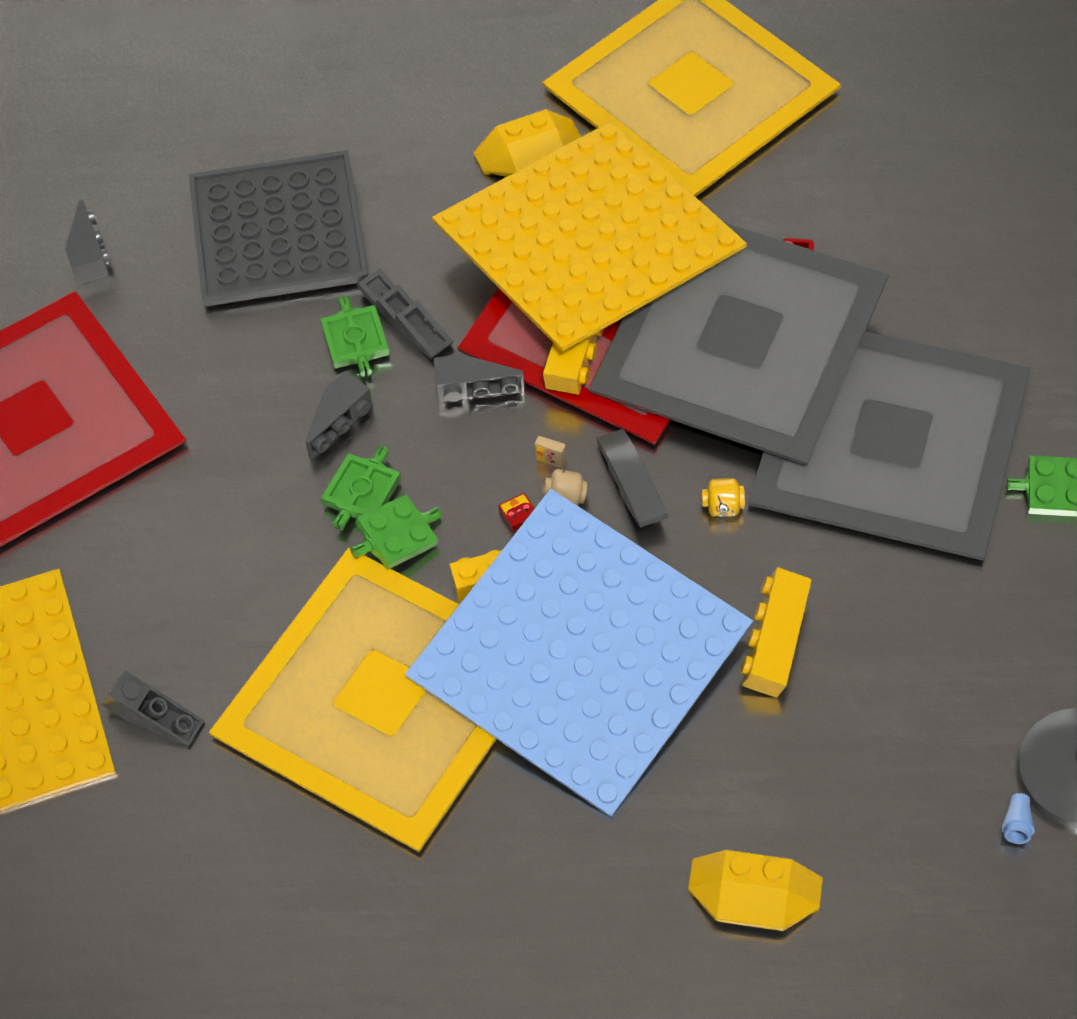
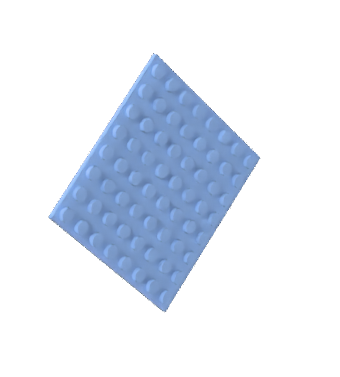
M550 489L409 668L405 676L600 811L612 817L752 625L753 620L559 493Z

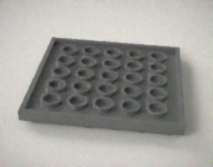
M348 150L188 174L204 307L359 283L368 276Z

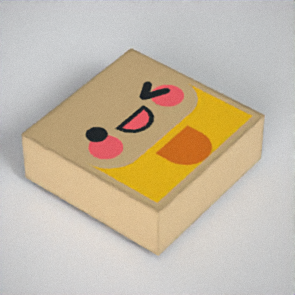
M538 436L535 442V458L537 461L563 469L567 461L566 444Z

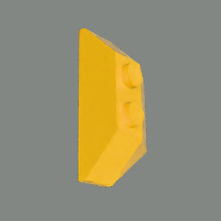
M545 109L496 126L476 148L473 156L484 175H491L492 173L507 177L577 140L581 135L572 119Z
M723 850L692 859L688 892L698 900L702 907L717 922L784 931L810 914L819 911L823 877L792 859Z

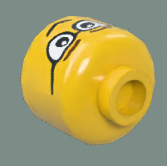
M734 478L711 479L708 482L707 489H702V507H708L709 514L713 517L737 516L740 509H744V485H739V482Z

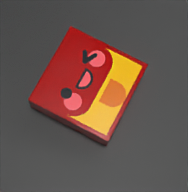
M525 493L498 505L499 512L512 532L518 530L535 509Z

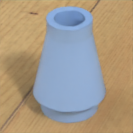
M1021 793L1011 796L1010 805L1001 828L1005 839L1011 843H1027L1035 833L1030 798Z

